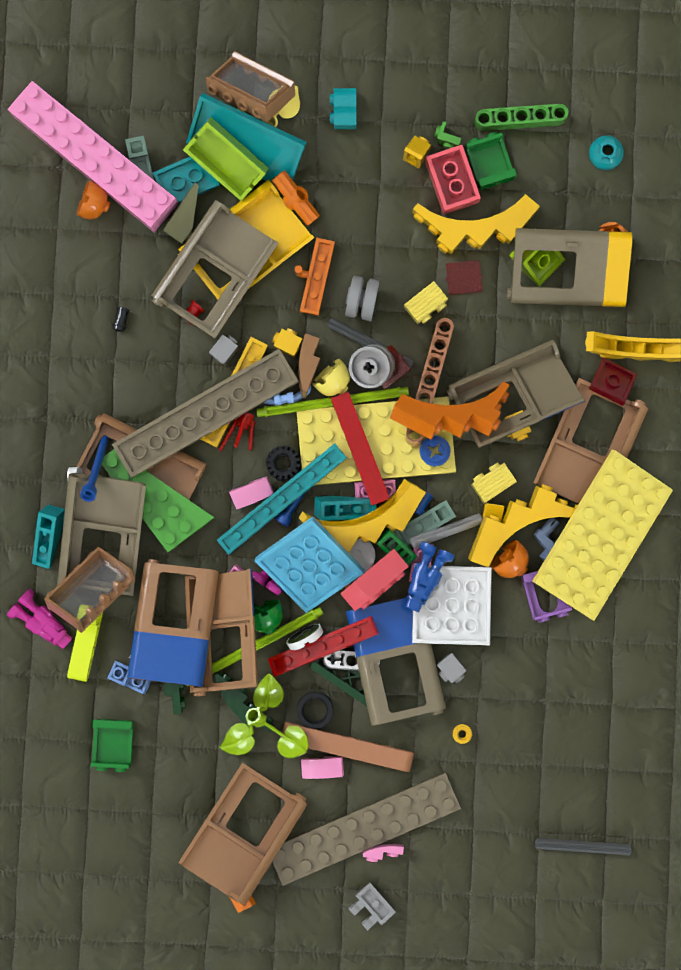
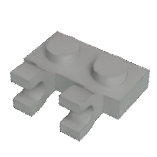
M370 882L355 895L359 900L349 907L354 916L364 906L372 914L362 922L367 931L377 921L382 926L396 913Z

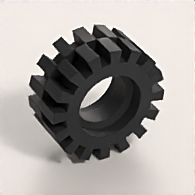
M281 445L273 448L266 458L267 470L277 480H290L300 470V457L292 447ZM280 456H287L291 460V466L287 470H279L276 466V460Z

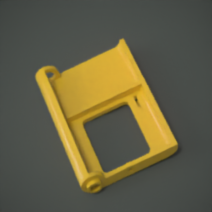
M269 180L265 181L230 209L233 214L278 242V245L249 288L314 239V236L309 233L293 211L286 207L279 192ZM184 245L181 246V247L178 249L179 252L182 250V248L184 247ZM197 263L193 270L216 299L219 300L229 283L222 288H218L199 263Z

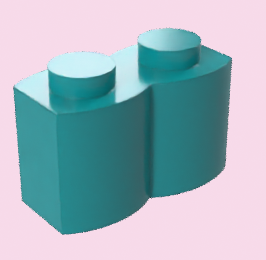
M333 88V94H330V105H334V112H330V124H334V129H356V88Z

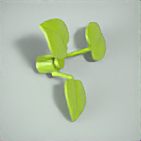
M270 673L260 681L254 692L253 702L257 708H251L246 713L249 727L243 723L233 725L220 745L223 751L233 755H244L250 752L255 745V740L251 736L254 734L253 725L255 727L265 725L282 736L277 744L278 751L282 756L295 758L307 752L309 746L308 738L300 727L291 725L287 727L285 733H282L266 722V715L263 711H267L268 707H277L284 697L282 686Z

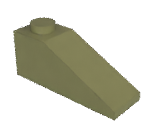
M194 182L163 228L164 232L180 243H183L184 240L188 241L193 233L191 230L194 223L199 186L196 182Z

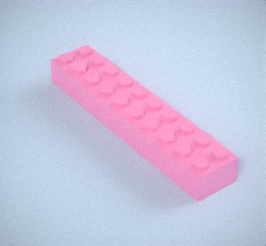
M33 81L30 82L7 109L16 120L90 181L98 184L113 200L152 232L155 233L179 205L174 196Z

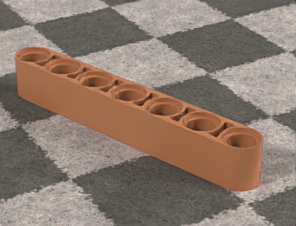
M442 318L437 322L416 400L425 396L430 400L428 403L433 404L453 334L454 325L448 318ZM447 326L450 330L443 332L440 330V327ZM441 343L445 348L438 350L435 348V345ZM437 361L440 366L436 368L431 367L430 362ZM426 379H432L435 383L430 386L427 385L424 381ZM407 428L406 442L410 446H419L424 436L419 434L420 437L413 440L409 435L415 431Z
M284 722L282 733H285L288 726L300 727L307 735L309 749L410 772L414 756L413 752L320 729H312L295 723Z

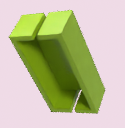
M212 117L207 120L183 149L184 152L240 201L245 198L268 170V167Z

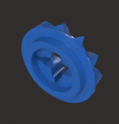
M434 436L432 439L426 438L420 446L421 459L430 466L443 465L450 456L449 443L440 436ZM439 444L438 452L441 455L435 454L430 458L432 451L428 447L435 448Z

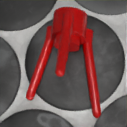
M245 413L236 418L218 450H223L237 425L239 431L234 447H238L243 429L248 430L250 427L248 449L251 451L256 423L253 421L254 415Z

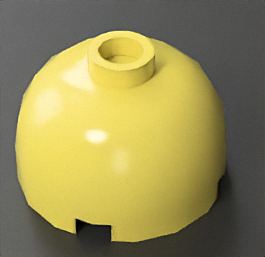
M341 359L333 361L336 365L333 367L328 365L314 379L316 383H312V385L323 395H341L348 390L347 384L350 381V373Z

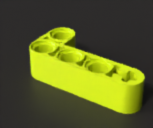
M80 605L78 619L81 620L86 615V609L89 605ZM103 612L82 633L77 629L67 678L83 682L88 681Z

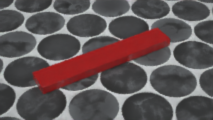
M349 392L330 398L371 505L389 500L388 492Z
M369 616L321 636L313 643L307 642L301 649L287 650L270 657L268 662L274 677L379 635L373 616Z

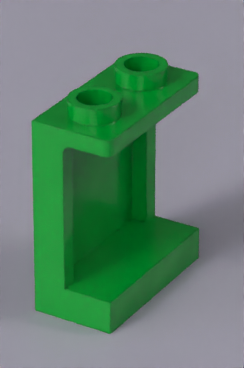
M492 132L486 135V138H473L466 144L465 150L479 191L516 179L517 174L515 168H512L503 141V133L497 134V132Z
M94 719L93 754L90 767H95L97 771H107V768H115L114 771L126 772V769L131 768L134 720Z

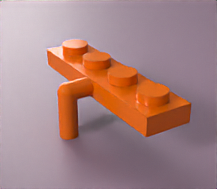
M316 237L309 271L302 270L301 266L295 267L296 276L307 278L300 308L301 313L319 316L335 241Z

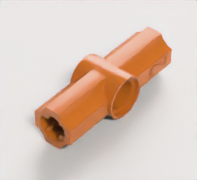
M285 170L271 180L284 196L283 201L286 207L290 210H295L306 225L311 224L320 216L309 202L307 191L302 186H297Z

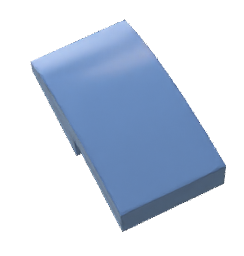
M115 661L108 679L139 693L146 694L151 680L127 678L129 666Z

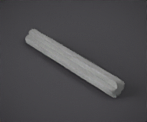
M477 513L411 537V545L413 548L420 547L422 541L426 543L437 541L481 525L483 519Z

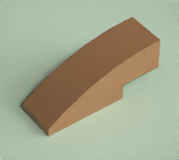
M306 333L301 346L298 366L299 386L301 395L306 398L320 362V358L314 356L320 338Z

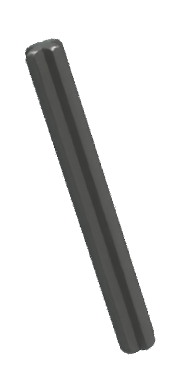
M331 318L327 324L328 328L364 347L370 344H380L386 347L392 353L395 363L407 370H410L414 363L412 359L334 318Z
M546 838L535 839L536 849L631 855V846L629 844Z

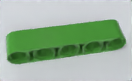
M563 104L482 109L477 112L474 124L480 131L559 126L565 122L569 111ZM559 111L564 117L557 118L554 113ZM542 113L545 118L540 120L535 114ZM523 114L526 120L520 121L516 116ZM503 115L507 118V121L500 122L497 117ZM486 117L488 122L483 124L479 121V118Z

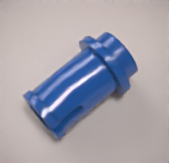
M426 492L414 513L419 516L424 514V509L433 496Z

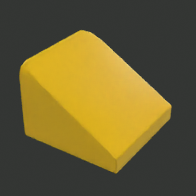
M485 503L482 519L484 515L490 517V514L500 517L502 522L504 506Z

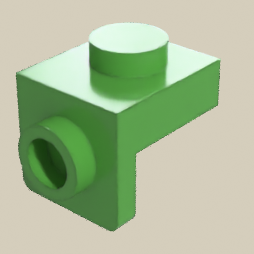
M443 121L441 126H437L434 135L437 137V144L443 145L445 149L460 145L461 138L444 133L447 122Z

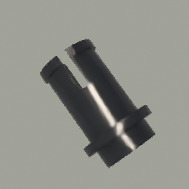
M118 307L115 322L112 323L113 330L124 332V329H127L125 325L130 310Z

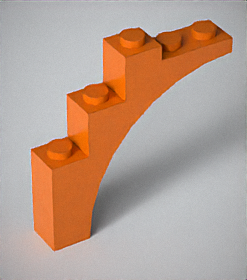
M503 381L488 396L475 402L461 405L431 404L402 394L393 407L390 419L429 439H432L435 434H439L442 429L461 438L464 432L468 433L470 428L489 436L493 430L497 431L501 420H499L501 403L505 404L510 393L507 392L509 384Z

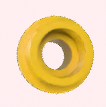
M465 724L457 725L453 730L454 740L460 744L470 741L472 737L471 729ZM461 730L466 732L465 737H459Z

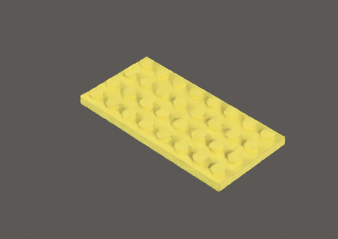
M449 397L434 398L433 404L449 405ZM429 398L419 399L420 401L427 403L430 401ZM397 401L354 405L382 479L456 473L453 436L451 433L442 429L439 434L434 435L444 438L449 443L450 456L443 465L430 466L421 459V444L414 447L406 442L407 427L390 419L393 407ZM334 407L297 412L302 469L334 443L337 444L347 457L346 460L314 486L362 481ZM413 432L409 435V437L413 440H416L420 437L419 434L416 432ZM439 444L435 448L428 447L432 451L430 458L435 454L441 455L438 452Z
M611 450L532 582L595 621L673 490L616 450Z

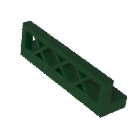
M331 655L332 664H334V661H341L340 665L343 666L342 660L335 659L334 655ZM320 659L312 663L310 666L312 670L367 707L365 695L360 692L363 688L355 689L352 687L351 678H361L358 671L347 670L348 677L339 678L336 676L335 669H333V674L327 670L329 668L318 663ZM349 671L355 674V676H350ZM349 679V684L343 680Z

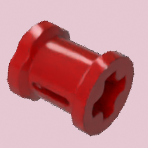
M193 300L191 301V305L186 309V311H188L195 317H198L201 313L205 312V310Z

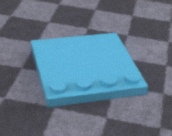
M314 517L308 519L255 557V562L306 613L364 574L365 570Z

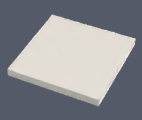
M442 566L440 569L442 578L437 587L434 588L429 599L425 602L426 604L422 605L420 612L413 610L412 643L490 645L492 568Z

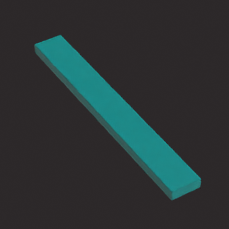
M334 443L218 538V543L230 555L346 460L345 454Z

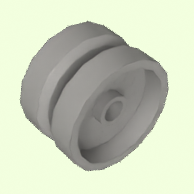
M353 275L346 298V317L355 318L359 307H361V319L372 321L380 280L370 278L365 290L363 289L364 278Z
M370 344L358 349L349 361L351 378L357 385L364 388H375L386 383L392 377L395 370V360L392 353L380 344Z

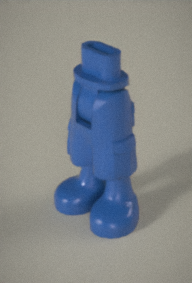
M423 541L420 544L423 557L421 563L415 564L408 590L409 595L406 596L408 600L405 607L416 612H420L422 605L426 604L425 602L429 599L434 588L439 584L442 578L440 572L442 566L446 562H452L455 558V555L439 549L435 562L430 569L428 566L437 547Z

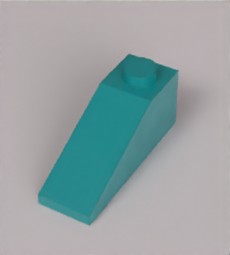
M315 496L314 515L323 521L355 519L376 510V505L372 506L369 498Z
M48 504L38 512L32 564L47 569L51 568L63 530L65 509Z

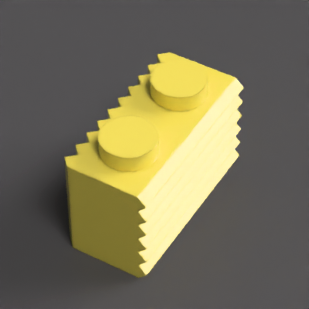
M433 281L405 303L404 308L417 325L421 322L425 324L432 318L431 314L437 311L439 313L447 306L448 298Z
M497 462L489 468L491 472L485 476L481 473L473 478L474 483L471 486L483 504L517 482L505 463L500 465Z

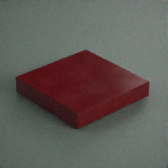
M602 358L589 390L623 406L637 374L606 358Z

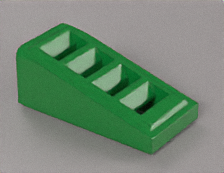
M389 528L379 536L376 542L387 554L392 551L390 547L397 542L398 544L393 549L397 552L401 547L403 548L399 553L401 558L406 553L409 554L404 559L407 565L417 558V555ZM391 536L392 539L385 544L384 542Z

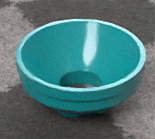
M601 136L593 141L590 146V161L598 169L612 170L622 161L623 146L615 137ZM605 145L611 146L613 154L605 155L602 148Z

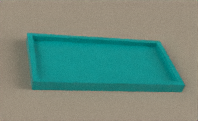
M201 94L186 143L212 117L268 167L266 174L262 178L263 180H269L274 184L271 180L283 170L287 172L292 180L294 179L307 142L209 95Z

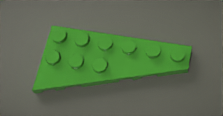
M115 449L104 456L102 466L111 478L146 484L142 519L168 553L214 519L212 515L147 471L131 478Z

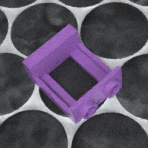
M538 571L521 576L533 620L538 619L539 623L550 620L549 616L557 615V618L568 615V611L572 610V607L557 598L558 605L554 611H543L539 606L532 582Z

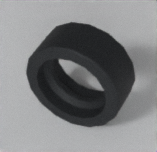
M316 691L310 692L299 701L297 715L301 723L306 727L312 729L322 728L332 719L333 705L325 694ZM311 699H320L326 705V715L320 721H310L304 715V706Z

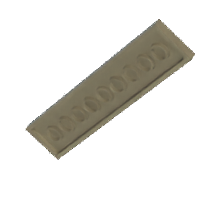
M278 349L113 443L112 446L130 477L134 478L268 401L275 395L294 386L299 381L282 352Z
M444 772L285 841L272 862L282 886L461 808Z

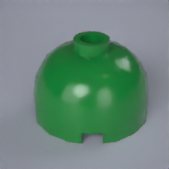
M279 600L264 601L265 605L257 607V604L254 605L256 632H264L267 635L276 631L275 628L281 624L284 614Z

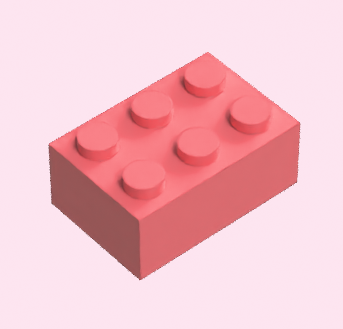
M463 145L426 156L425 164L443 215L480 202L481 197Z
M393 549L340 594L354 611L360 607L364 610L393 586L394 583L400 580L405 575L403 571L409 566Z

